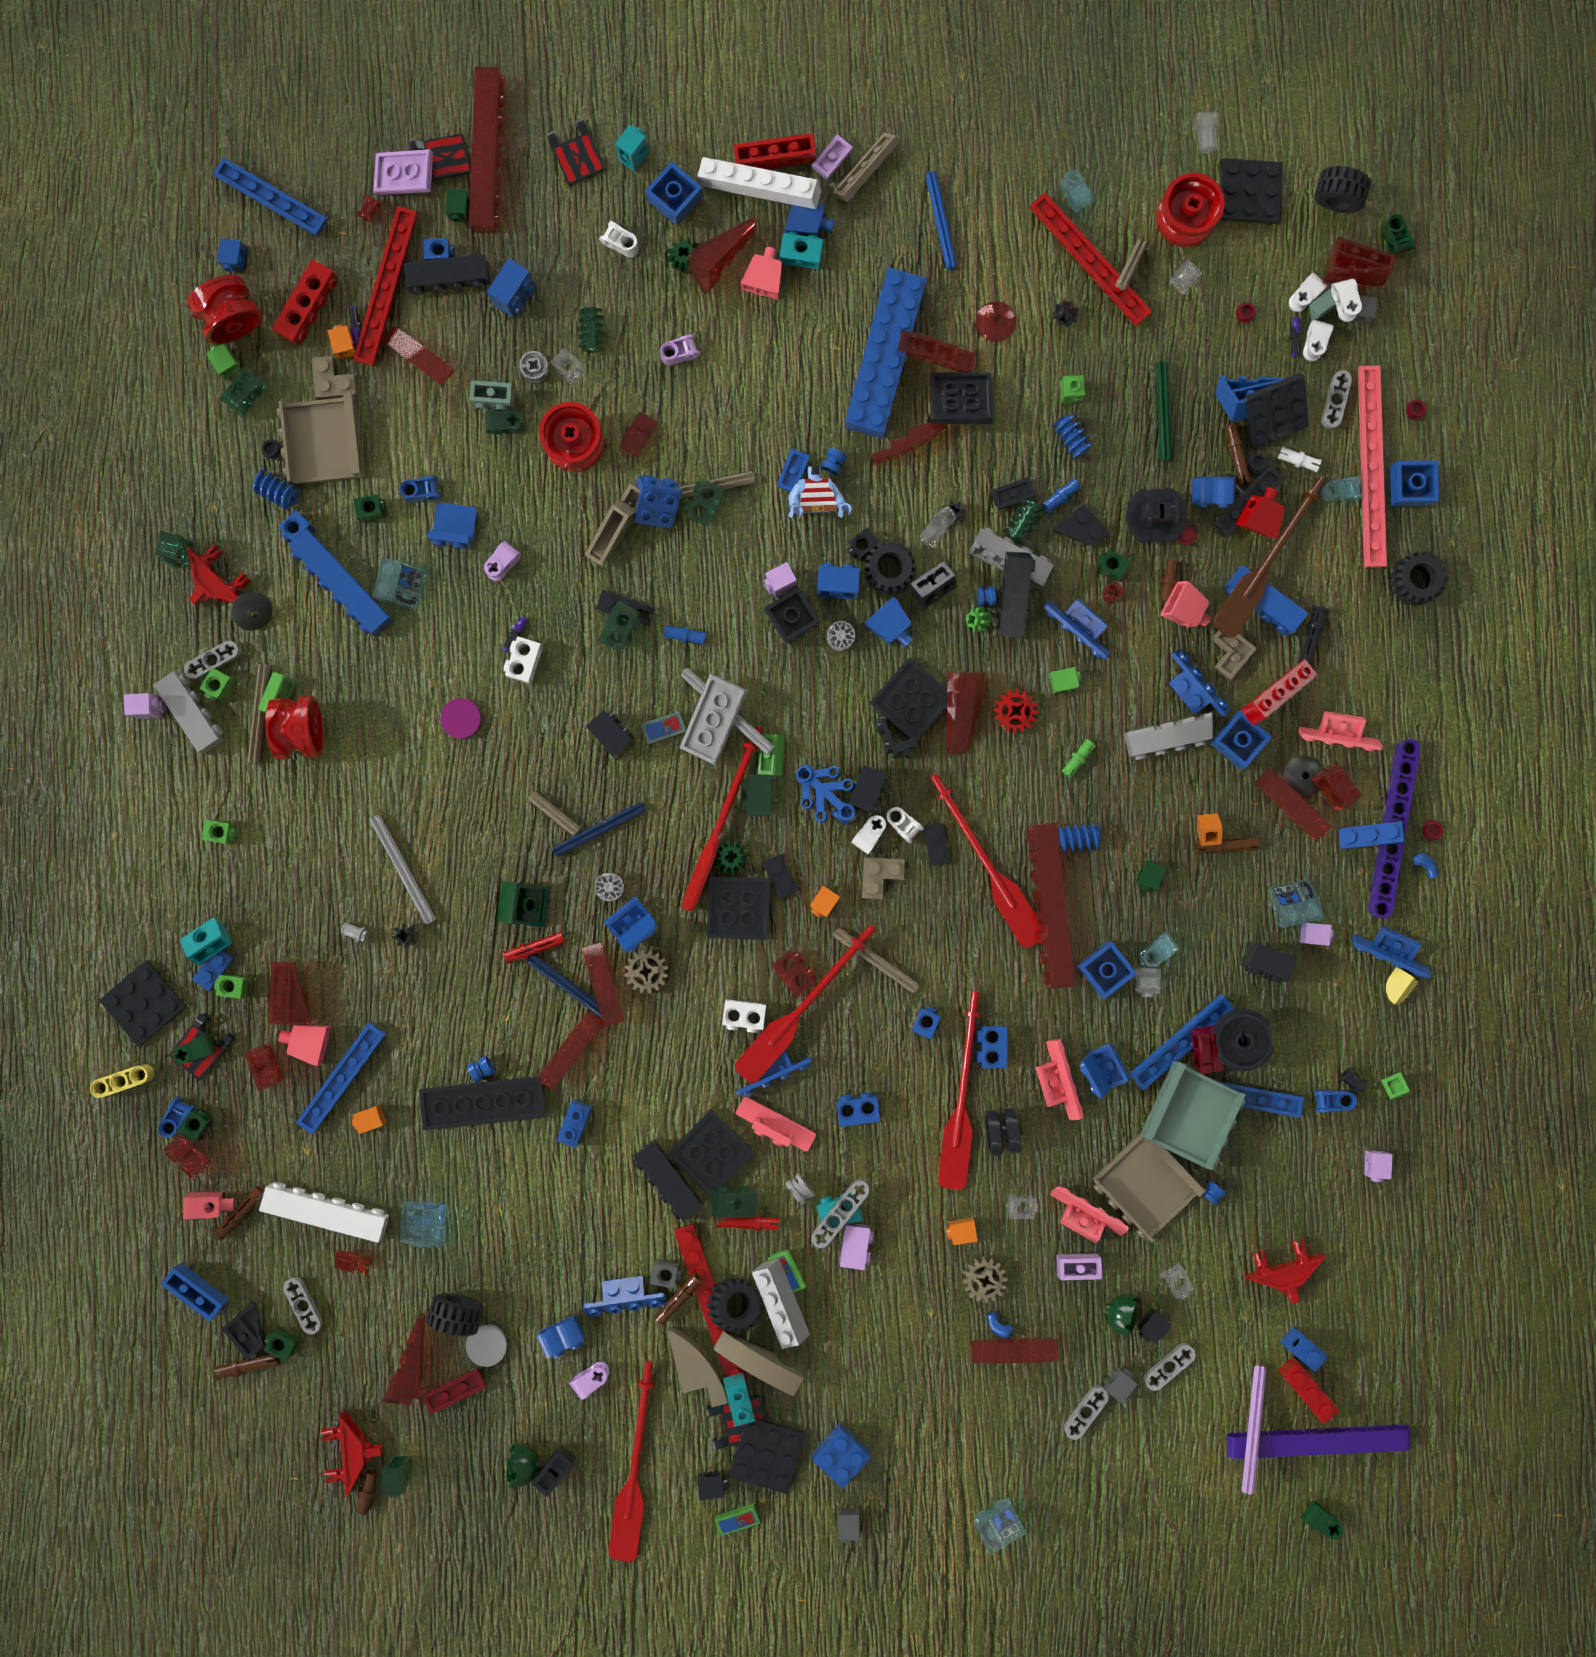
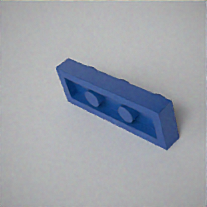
M1402 821L1339 829L1342 850L1405 843Z

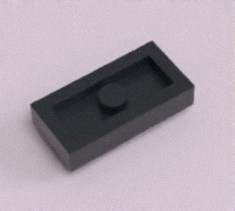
M1029 477L991 490L990 492L997 511L1036 497Z
M944 823L923 826L929 866L950 863Z
M781 854L762 863L781 899L799 890Z

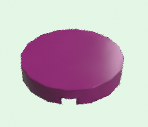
M457 698L449 701L444 706L440 722L448 735L457 739H465L473 736L479 730L482 718L479 708L472 701Z

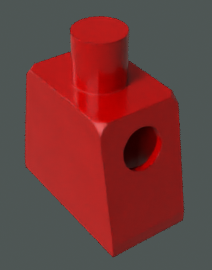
M1267 487L1263 497L1251 496L1235 525L1262 536L1277 539L1285 510L1283 505L1275 502L1279 491Z

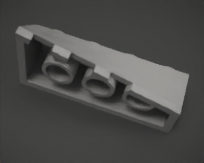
M981 528L969 554L1003 571L1005 551L1030 553L1033 560H1035V571L1031 572L1030 579H1033V586L1041 590L1054 566L1050 563L1051 560L1044 556L1038 557L1032 554L1033 551L1027 547L1022 546L1020 548L1014 545L1015 542L1007 537L1000 538L992 529Z
M1212 713L1204 714L1198 718L1190 717L1179 722H1169L1157 727L1152 726L1125 733L1124 737L1129 758L1135 757L1136 760L1148 758L1147 754L1155 752L1156 756L1168 753L1167 749L1175 748V751L1188 749L1187 745L1193 743L1195 747L1206 745L1207 740L1213 738Z

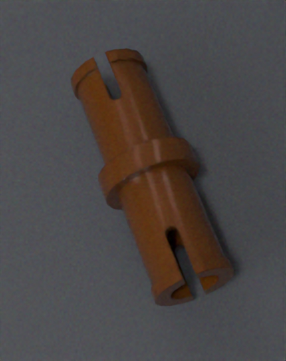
M1166 560L1164 578L1161 579L1163 585L1159 601L1167 602L1178 582L1176 580L1178 561Z
M375 1470L365 1471L363 1485L358 1493L360 1498L356 1508L357 1514H369L371 1501L376 1493L374 1488L379 1474Z

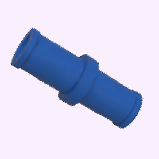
M1072 479L1063 488L1057 489L1053 496L1042 503L1043 509L1050 514L1059 505L1068 502V498L1081 489L1079 483Z
M666 625L664 638L682 640L681 643H686L687 641L704 645L706 632L689 630L688 627L679 628Z

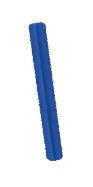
M931 171L926 173V181L947 270L956 268L957 262L937 173Z

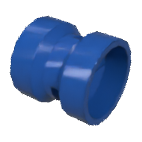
M829 448L827 459L823 461L821 468L828 473L838 476L841 472V465L845 463L847 455L837 449Z
M486 1055L481 1057L478 1062H472L467 1065L469 1074L475 1083L481 1081L484 1076L495 1074L494 1067Z

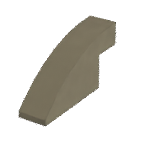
M637 481L629 483L621 500L611 505L585 553V556L600 566L606 562L634 522V515L640 495V490L636 484Z
M670 1327L668 1335L682 1392L686 1393L707 1387L712 1407L727 1404L728 1398L724 1382L710 1357L689 1336L675 1327Z
M724 1330L713 1348L743 1370L789 1395H795L804 1379L799 1371L782 1364L774 1353Z

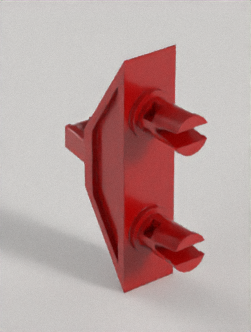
M215 544L202 556L187 547L193 581L196 584L193 588L195 590L188 599L196 606L204 600L206 602L209 601L211 598L233 603L240 596L239 593L252 582L245 573L241 572L231 584H227L211 568V564L223 554V551L218 549L219 547Z
M1299 1238V1245L1295 1240L1291 1241L1296 1259L1269 1267L1264 1249L1259 1250L1260 1258L1255 1251L1252 1252L1257 1270L1242 1276L1247 1280L1281 1290L1283 1295L1287 1294L1288 1300L1292 1304L1300 1302L1297 1291L1301 1290L1300 1286L1306 1282L1326 1258L1322 1253L1309 1256L1304 1238Z
M343 1410L339 1414L340 1427L322 1428L321 1434L328 1435H325L321 1440L322 1442L331 1440L341 1441L343 1468L326 1469L324 1476H330L327 1477L325 1483L343 1481L347 1498L366 1463L372 1461V1457L381 1456L383 1444L371 1445V1441H367L362 1431L346 1411Z

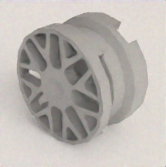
M530 351L522 356L519 367L526 380L537 383L547 377L549 366L542 353Z
M837 621L830 625L827 630V642L832 649L843 651L852 646L855 632L849 623Z
M605 873L597 878L595 891L600 899L615 901L624 892L625 885L620 876L614 873Z
M799 1173L796 1174L793 1180L785 1182L788 1190L791 1191L798 1203L801 1202L802 1206L806 1204L807 1199L815 1197V1193Z

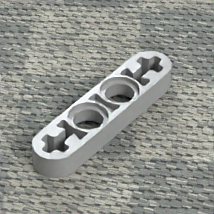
M861 1179L855 1180L816 1227L811 1237L815 1247H826L869 1194V1186L866 1181ZM856 1185L859 1187L864 1185L863 1189L865 1192L863 1194L860 1192L856 1196V1199L859 1200L858 1202H855L853 1197L848 1196L849 1193L852 1196L855 1194ZM844 1200L852 1202L853 1207L850 1211L842 1210L841 1203ZM836 1216L839 1218L840 1223L837 1227L828 1225L830 1217ZM825 1225V1227L833 1233L830 1235L829 1232H827L824 1236V1239L826 1241H820L818 1243L816 1242V1235L823 1234L825 1229L822 1228V1226Z

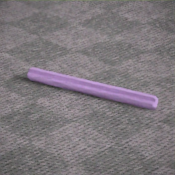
M1263 1366L1254 1367L1242 1492L1245 1494H1254L1266 1379V1367Z

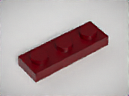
M479 1367L424 1393L421 1397L430 1415L486 1388L487 1383Z

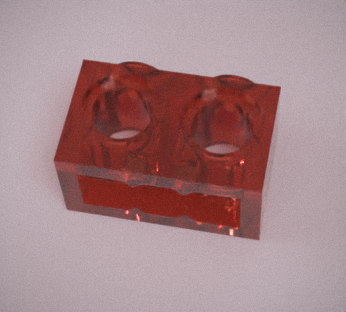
M1338 763L1326 766L1312 778L1336 811L1349 808L1362 796Z
M790 950L771 965L797 998L816 983L814 981L816 976L809 967L805 969L801 964L804 960L797 951L793 953ZM790 958L794 960L795 967L792 970H787L783 967L785 959ZM798 975L806 976V985L798 986L795 982Z
M270 1043L244 1052L258 1091L284 1082Z
M181 1134L164 1148L163 1153L193 1181L210 1164V1161Z

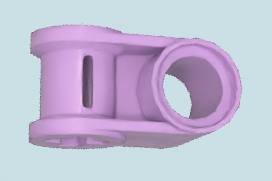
M688 334L664 343L660 349L662 362L671 366L699 357L700 351L696 349L694 335ZM671 350L675 354L672 357H667L664 353Z
M503 541L484 564L485 573L493 581L501 580L511 567L518 562L521 553L506 541ZM492 568H495V569L497 568L498 571H497V572L491 571V569H492Z
M598 1361L576 1375L569 1384L579 1398L583 1400L606 1382L609 1375V1367L605 1362Z

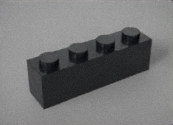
M484 254L404 263L406 287L410 294L423 295L429 291L442 293L447 289L461 291L465 287L483 288L485 285H490L488 261Z
M1005 551L997 625L999 636L1024 637V631L1028 630L1029 621L1026 619V613L1031 608V600L1028 599V595L1033 590V579L1030 578L1031 572L1035 571V560H1033L1030 553Z
M655 1139L634 1154L635 1165L640 1171L643 1169L648 1175L646 1176L647 1181L652 1187L656 1186L660 1191L658 1195L664 1203L668 1202L671 1205V1212L677 1220L681 1219L684 1222L703 1207L704 1203Z

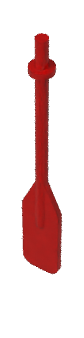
M755 726V729L761 734L763 728ZM751 740L743 745L746 751L712 836L701 852L683 897L681 908L687 911H693L696 907L714 862L720 835L754 752L758 753L759 748Z
M937 773L931 776V780L940 793L937 796L938 799H944L990 875L994 903L1019 944L1025 948L1032 947L1044 939L1045 930L1018 885L996 871L951 797L952 789H946Z
M871 924L858 939L854 937L851 939L853 942L852 946L796 1010L770 1022L736 1061L735 1070L746 1081L750 1083L757 1082L793 1041L800 1016L859 949L864 951L866 947L863 944L876 931Z
M976 991L971 992L969 1011H965V1015L968 1016L958 1104L944 1127L938 1173V1183L941 1187L956 1190L963 1189L967 1182L973 1134L965 1106L976 1018L981 1017V1013L977 1012L980 992Z
M645 1361L643 1380L638 1381V1387L642 1389L630 1476L615 1500L610 1536L609 1556L614 1560L632 1562L637 1557L645 1502L638 1481V1471L649 1392L655 1386V1383L651 1381L654 1363L652 1361Z

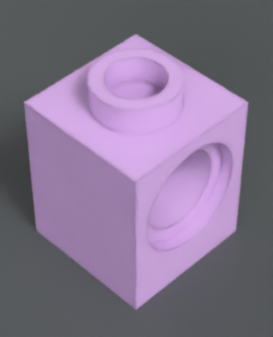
M1302 922L1300 943L1330 946L1334 936V932L1331 930L1332 925Z
M1366 1150L1364 1175L1370 1177L1371 1181L1384 1182V1179H1391L1392 1154L1385 1151Z

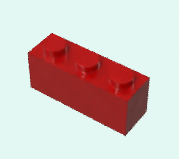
M1292 1357L1277 1370L1323 1424H1326L1340 1412L1295 1358Z

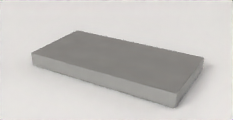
M710 674L680 749L713 765H717L748 690L714 674Z

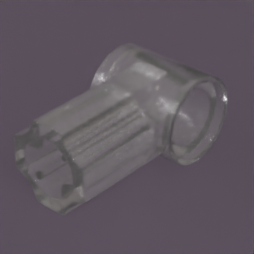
M1217 112L1195 113L1193 123L1194 130L1198 135L1199 153L1205 155L1216 152L1218 149L1216 136L1218 125Z
M943 507L932 517L930 523L920 535L923 543L933 547L955 521L956 515L951 508Z

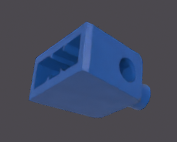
M820 203L817 204L816 209L792 205L785 226V233L796 232L800 236L806 237L808 235L818 236L820 230L832 232L834 220L824 217L825 206Z
M894 596L865 622V626L889 645L898 640L906 647L914 640L906 631L911 627L912 623Z
M1294 1327L1290 1329L1280 1342L1315 1372L1328 1357L1325 1352ZM1299 1339V1343L1293 1347L1295 1341Z

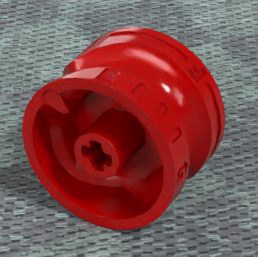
M1186 173L1174 179L1164 193L1156 211V224L1163 238L1179 247H1193L1205 241L1212 233L1224 211L1225 200L1222 189L1211 177L1201 173Z
M224 275L211 279L196 288L187 299V306L192 315L198 320L205 319L206 324L201 331L207 342L213 345L228 344L241 339L254 331L263 319L257 304L254 301L247 300L249 290L242 277L238 275Z
M577 402L557 404L546 412L540 423L539 438L550 460L560 469L569 472H581L595 465L602 456L605 445L604 434L597 417L585 405Z
M315 696L299 697L298 702L287 698L270 699L266 708V733L269 748L275 760L291 759L296 750L302 751L307 758L321 756L324 745V729L320 706Z

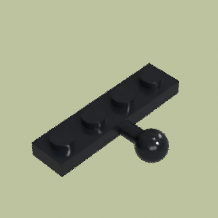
M1269 465L1245 491L1236 484L1235 495L1238 498L1213 525L1226 537H1229L1238 527L1235 524L1250 497H1263L1267 487L1275 489L1285 478ZM1225 474V475H1223L1222 477H1235V476L1232 475V474Z

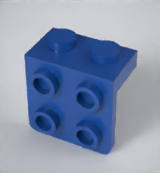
M645 475V477L638 476L636 484L640 490V495L634 515L635 523L671 528L682 494L677 482L670 478H665L664 480L657 479L651 475Z
M438 503L433 531L428 530L427 538L433 545L439 547L452 545L456 549L472 548L477 517L476 508Z
M636 896L604 921V924L615 935L626 953L635 950L640 945V942L645 938L651 937L658 928L650 912Z
M1112 1042L1090 1051L1081 1061V1071L1091 1083L1090 1087L1093 1094L1097 1095L1099 1099L1104 1098L1111 1088L1131 1079Z

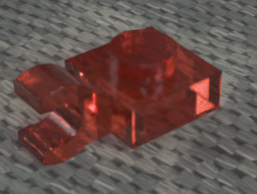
M337 1250L334 1268L351 1273L357 1270L362 1274H368L369 1267L364 1266V1264L372 1265L373 1258L364 1256L358 1259V1255L350 1251Z

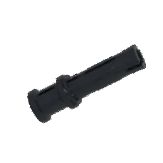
M1321 606L1311 607V619L1306 625L1309 630L1300 662L1306 659L1311 667L1320 633L1325 630L1324 622L1326 615L1330 611L1328 608Z

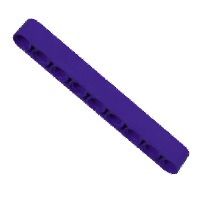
M1414 739L1403 740L1395 747L1383 823L1402 821L1404 835H1406L1420 753V745ZM1405 744H1408L1411 748L1409 754L1404 750ZM1402 764L1407 766L1406 774L1401 771ZM1399 784H1402L1404 787L1402 794L1397 790ZM1395 804H1398L1401 808L1399 814L1394 811ZM1404 843L1392 844L1394 847L1392 854L1387 851L1388 845L1378 846L1368 904V912L1374 918H1387L1393 911ZM1386 863L1390 866L1388 874L1384 872V865ZM1382 884H1385L1387 887L1385 894H1382L1380 891ZM1379 904H1382L1384 907L1382 914L1377 912Z
M1397 1424L1260 1431L1258 1458L1407 1451L1411 1449L1410 1427ZM1235 1432L1226 1435L1227 1456L1229 1458L1245 1459L1248 1432Z

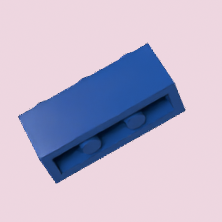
M182 1263L173 1267L161 1283L163 1287L209 1322L218 1317L230 1301L225 1295Z

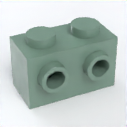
M471 380L469 401L477 410L487 411L488 408H494L499 412H508V410H514L515 389L512 383Z

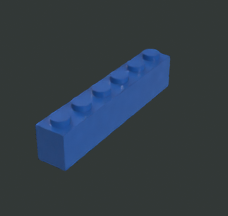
M305 529L289 544L293 550L290 553L298 561L301 559L306 564L304 568L312 576L315 574L320 579L318 583L326 591L328 589L331 590L334 594L332 598L339 605L344 604L347 608L345 612L353 620L358 619L361 623L359 627L367 635L371 633L376 637L393 621L308 529Z

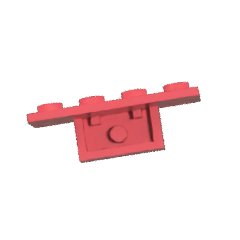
M1324 711L1319 730L1299 727L1298 730L1301 737L1306 741L1320 740L1329 745H1334L1335 743L1343 744L1348 748H1355L1357 746L1363 747L1367 751L1382 750L1383 748L1379 739L1361 737L1366 723L1364 717Z
M1060 1039L1047 1041L1046 1044L1051 1062L1036 1067L1047 1107L1064 1102L1069 1120L1083 1119L1082 1106L1077 1097L1076 1086L1072 1080L1071 1069L1067 1063L1064 1046Z
M747 1096L743 1098L736 1111V1115L753 1123L752 1128L755 1129L754 1132L756 1134L772 1138V1142L780 1147L784 1145L788 1147L792 1144L807 1152L816 1137V1133Z
M1058 1186L1050 1194L1067 1204L1060 1223L1094 1243L1099 1241L1104 1227L1120 1236L1129 1230V1227L1122 1220L1109 1216L1101 1208H1095L1086 1199L1071 1194V1191L1065 1187Z

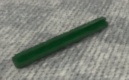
M1161 361L1156 364L1160 461L1167 462L1172 459L1168 363Z

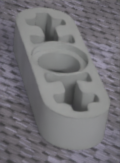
M1345 370L1338 371L1330 382L1321 418V423L1326 429L1336 428L1343 418L1352 382L1350 373ZM1342 376V377H1343V381H1346V382H1344V383L1341 385L1340 390H1336V389L1339 387V384H1340V381L1337 380V379H1339V378ZM1333 395L1341 397L1342 402L1340 405L1332 403L1331 398ZM1333 410H1337L1333 416V419L1336 421L1331 424L1328 417L1332 414Z
M225 641L188 661L184 666V673L191 679H201L208 675L211 668L219 669L236 660L241 654V648L235 642ZM228 646L235 648L232 651V655L224 654L228 651ZM210 655L217 656L218 661L214 666H210L207 662ZM193 665L196 667L204 665L207 668L206 670L203 667L197 669V674L190 672L193 670Z
M292 1277L285 1282L283 1287L284 1293L303 1331L307 1334H315L322 1328L323 1320L304 1281L299 1277ZM292 1283L294 1285L298 1284L299 1287L296 1289V1291L290 1290V1286H292ZM297 1293H298V1295L301 1294V1293H303L302 1296H300V1297L297 1298L296 1300L294 1299V1297L297 1296ZM300 1300H305L308 1303L307 1311H301L298 1308ZM310 1311H312L313 1314H311L309 1317H303L307 1315ZM310 1319H311L312 1322H313V1321H316V1322H317V1324H316L314 1327H313V1326H311V1327L308 1326V1323L310 1322Z
M1187 1343L1179 1344L1145 1373L1144 1382L1146 1386L1153 1391L1160 1390L1194 1361L1196 1356L1195 1350ZM1183 1349L1188 1351L1189 1357L1182 1356L1181 1351ZM1175 1355H1176V1357L1180 1360V1362H1181L1180 1365H1179V1363L1176 1361V1359L1173 1358ZM1169 1361L1175 1363V1369L1172 1372L1164 1370V1365ZM1159 1369L1166 1376L1165 1378H1163L1162 1375H1160V1373L1158 1372ZM1151 1376H1153V1377H1155V1378H1156L1157 1376H1159V1377L1157 1378V1381H1158L1157 1384H1154L1153 1382L1150 1383V1382H1151V1379H1150Z
M1095 1385L1091 1387L1065 1422L1064 1430L1070 1439L1077 1440L1081 1438L1108 1402L1109 1395L1103 1386ZM1102 1391L1101 1394H1102L1103 1398H1102V1399H1100V1398H1097V1399H1096L1094 1393H1095V1392L1100 1393V1392ZM1091 1400V1402H1094L1097 1407L1094 1408V1406L1088 1401ZM1084 1407L1092 1409V1414L1087 1418L1081 1416V1410ZM1077 1416L1079 1417V1419H1080L1082 1422H1084V1425H1082L1081 1422H1079V1424L1077 1425V1423H1078V1420L1076 1419ZM1071 1425L1074 1427L1077 1425L1079 1431H1073L1071 1433V1429L1069 1427Z

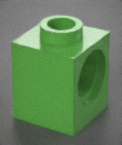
M224 343L213 346L206 353L217 373L224 380L242 370L232 352Z
M1084 375L1063 376L1060 382L1061 403L1081 402L1085 396Z
M1075 667L1053 671L1048 674L1053 694L1077 689L1079 683H1081L1079 671L1076 672Z
M211 668L200 689L205 691L204 696L209 699L224 701L235 679L215 668ZM219 681L220 688L217 691H214L213 685L215 682Z
M205 820L201 840L232 844L237 833L235 824ZM220 827L224 830L221 838L217 836V830Z
M228 974L219 975L214 986L215 990H217L216 995L239 999L246 998L249 977ZM229 981L234 983V990L232 992L227 988Z
M1401 1072L1381 1080L1391 1101L1411 1093Z

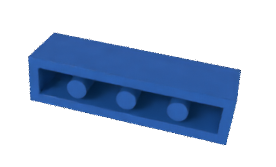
M1244 565L1235 571L1224 586L1228 595L1231 594L1240 578L1251 572ZM1267 582L1264 595L1254 611L1260 614L1259 617L1263 621L1271 622L1276 626V630L1279 633L1287 634L1288 636L1296 631L1308 614Z

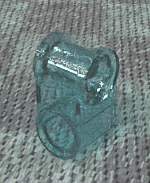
M1069 170L1061 182V188L1071 208L1077 213L1095 203V198L1080 172Z
M1361 477L1331 480L1321 488L1320 495L1327 502L1363 498L1359 487ZM1329 487H1333L1335 489V495H1333L1330 492Z
M1166 931L1140 954V962L1145 967H1156L1173 955L1180 947ZM1148 954H1149V955H1151V954L1154 955V957L1152 958V959H1153L1152 962H1148V959H1149Z

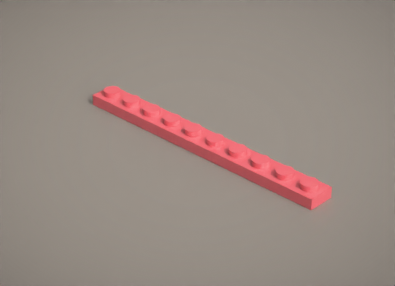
M1380 366L1358 367L1364 568H1381L1387 566Z

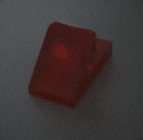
M639 412L632 425L627 426L620 449L638 458L656 427L657 421Z

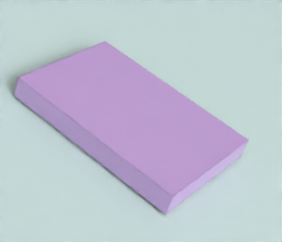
M428 149L376 153L373 193L376 195L431 192L433 152Z

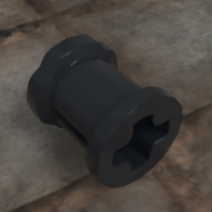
M1352 1066L1347 1068L1339 1077L1340 1081H1344L1352 1089L1351 1092L1353 1094L1361 1091L1367 1084V1081L1361 1079Z

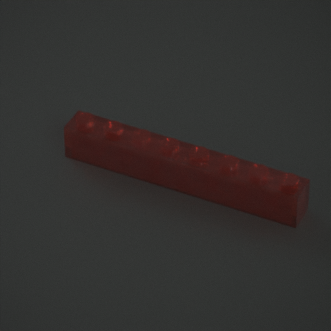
M475 67L469 227L472 233H496L497 226H500V214H497V207L501 206V196L498 194V187L502 185L501 174H499V167H502V155L499 152L500 147H503V135H500V128L504 127V117L501 115V108L505 106L504 95H502V88H505V76L501 74L499 67Z
M1057 823L1028 826L1029 830L1026 831L1027 842H1030L1031 847L1028 857L1033 865L1031 881L1035 883L1033 900L1034 903H1037L1038 910L1035 912L1036 923L1040 925V932L1037 933L1038 943L1042 946L1040 962L1044 964L1042 981L1048 989L1075 986Z

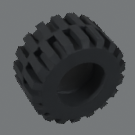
M1327 167L1320 174L1314 199L1320 206L1334 212L1353 213L1360 211L1365 207L1371 186V178L1362 171L1352 167Z
M888 540L884 541L883 544H877L875 548L870 550L865 562L864 573L868 584H871L874 590H879V593L883 594L884 592L887 595H892V593L898 594L900 591L907 589L913 580L916 570L914 555L912 556V551L909 548L906 549L903 543L901 545L897 544V541L889 543ZM884 558H894L900 562L902 572L896 578H886L878 570L879 562Z
M1419 551L1404 557L1397 562L1398 564L1394 565L1392 568L1394 571L1390 573V578H1393V580L1389 583L1390 586L1394 587L1391 590L1392 593H1397L1398 596L1396 598L1399 601L1404 599L1403 603H1411V606L1423 605L1436 599L1447 586L1444 583L1448 580V576L1445 575L1447 568L1442 567L1444 562L1436 560L1438 556L1435 554L1430 556V552L1422 553ZM1412 568H1417L1426 575L1427 584L1425 589H1419L1412 584L1410 579Z
M726 1278L724 1281L717 1282V1287H712L711 1289L712 1295L708 1294L707 1299L710 1300V1303H706V1308L710 1309L708 1316L713 1318L711 1321L721 1329L741 1333L742 1330H750L749 1326L754 1327L757 1324L755 1319L759 1320L761 1317L758 1314L759 1310L763 1311V1306H760V1302H763L762 1297L758 1296L760 1292L754 1288L755 1285L747 1280L738 1278ZM739 1293L743 1300L742 1310L737 1316L730 1317L726 1309L727 1301L732 1294Z
M453 1293L436 1294L432 1298L426 1322L433 1329L445 1334L472 1336L478 1332L484 1307L478 1301L467 1296Z

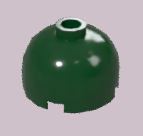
M1121 1294L1116 1296L1111 1304L1107 1303L1104 1315L1108 1316L1109 1327L1115 1333L1130 1338V1333L1133 1332L1138 1316V1310L1135 1309L1136 1304L1140 1305L1139 1297Z
M510 1444L508 1452H512V1457L510 1459L507 1458L506 1479L507 1482H510L508 1487L526 1486L532 1482L535 1473L540 1471V1459H536V1454L531 1447L523 1444Z

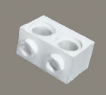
M517 636L516 641L513 640L510 647V652H512L510 660H506L504 665L505 676L531 685L543 646L540 643ZM523 646H530L529 654L521 655V648ZM517 665L524 666V671L520 675H516L514 672Z
M726 999L722 1025H727L726 1029L738 1030L739 1027L747 1028V1032L759 1033V1030L764 1028L766 1004ZM737 1010L740 1018L736 1021L730 1020L728 1017L729 1011ZM750 1013H758L760 1021L758 1023H751L748 1018Z

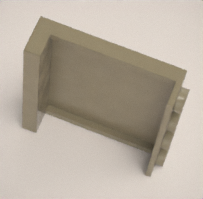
M344 393L342 398L290 404L279 401L277 416L281 420L279 436L283 440L281 455L283 460H285L286 466L283 468L285 480L292 485L364 477L357 402L352 393Z
M1139 1133L1092 1180L1096 1183L1093 1187L1101 1195L1105 1193L1110 1198L1107 1202L1115 1210L1119 1208L1124 1213L1121 1217L1129 1225L1134 1223L1138 1228L1136 1233L1144 1241L1148 1238L1153 1242L1152 1237L1196 1195L1200 1197L1206 1191L1165 1148L1141 1137V1133Z

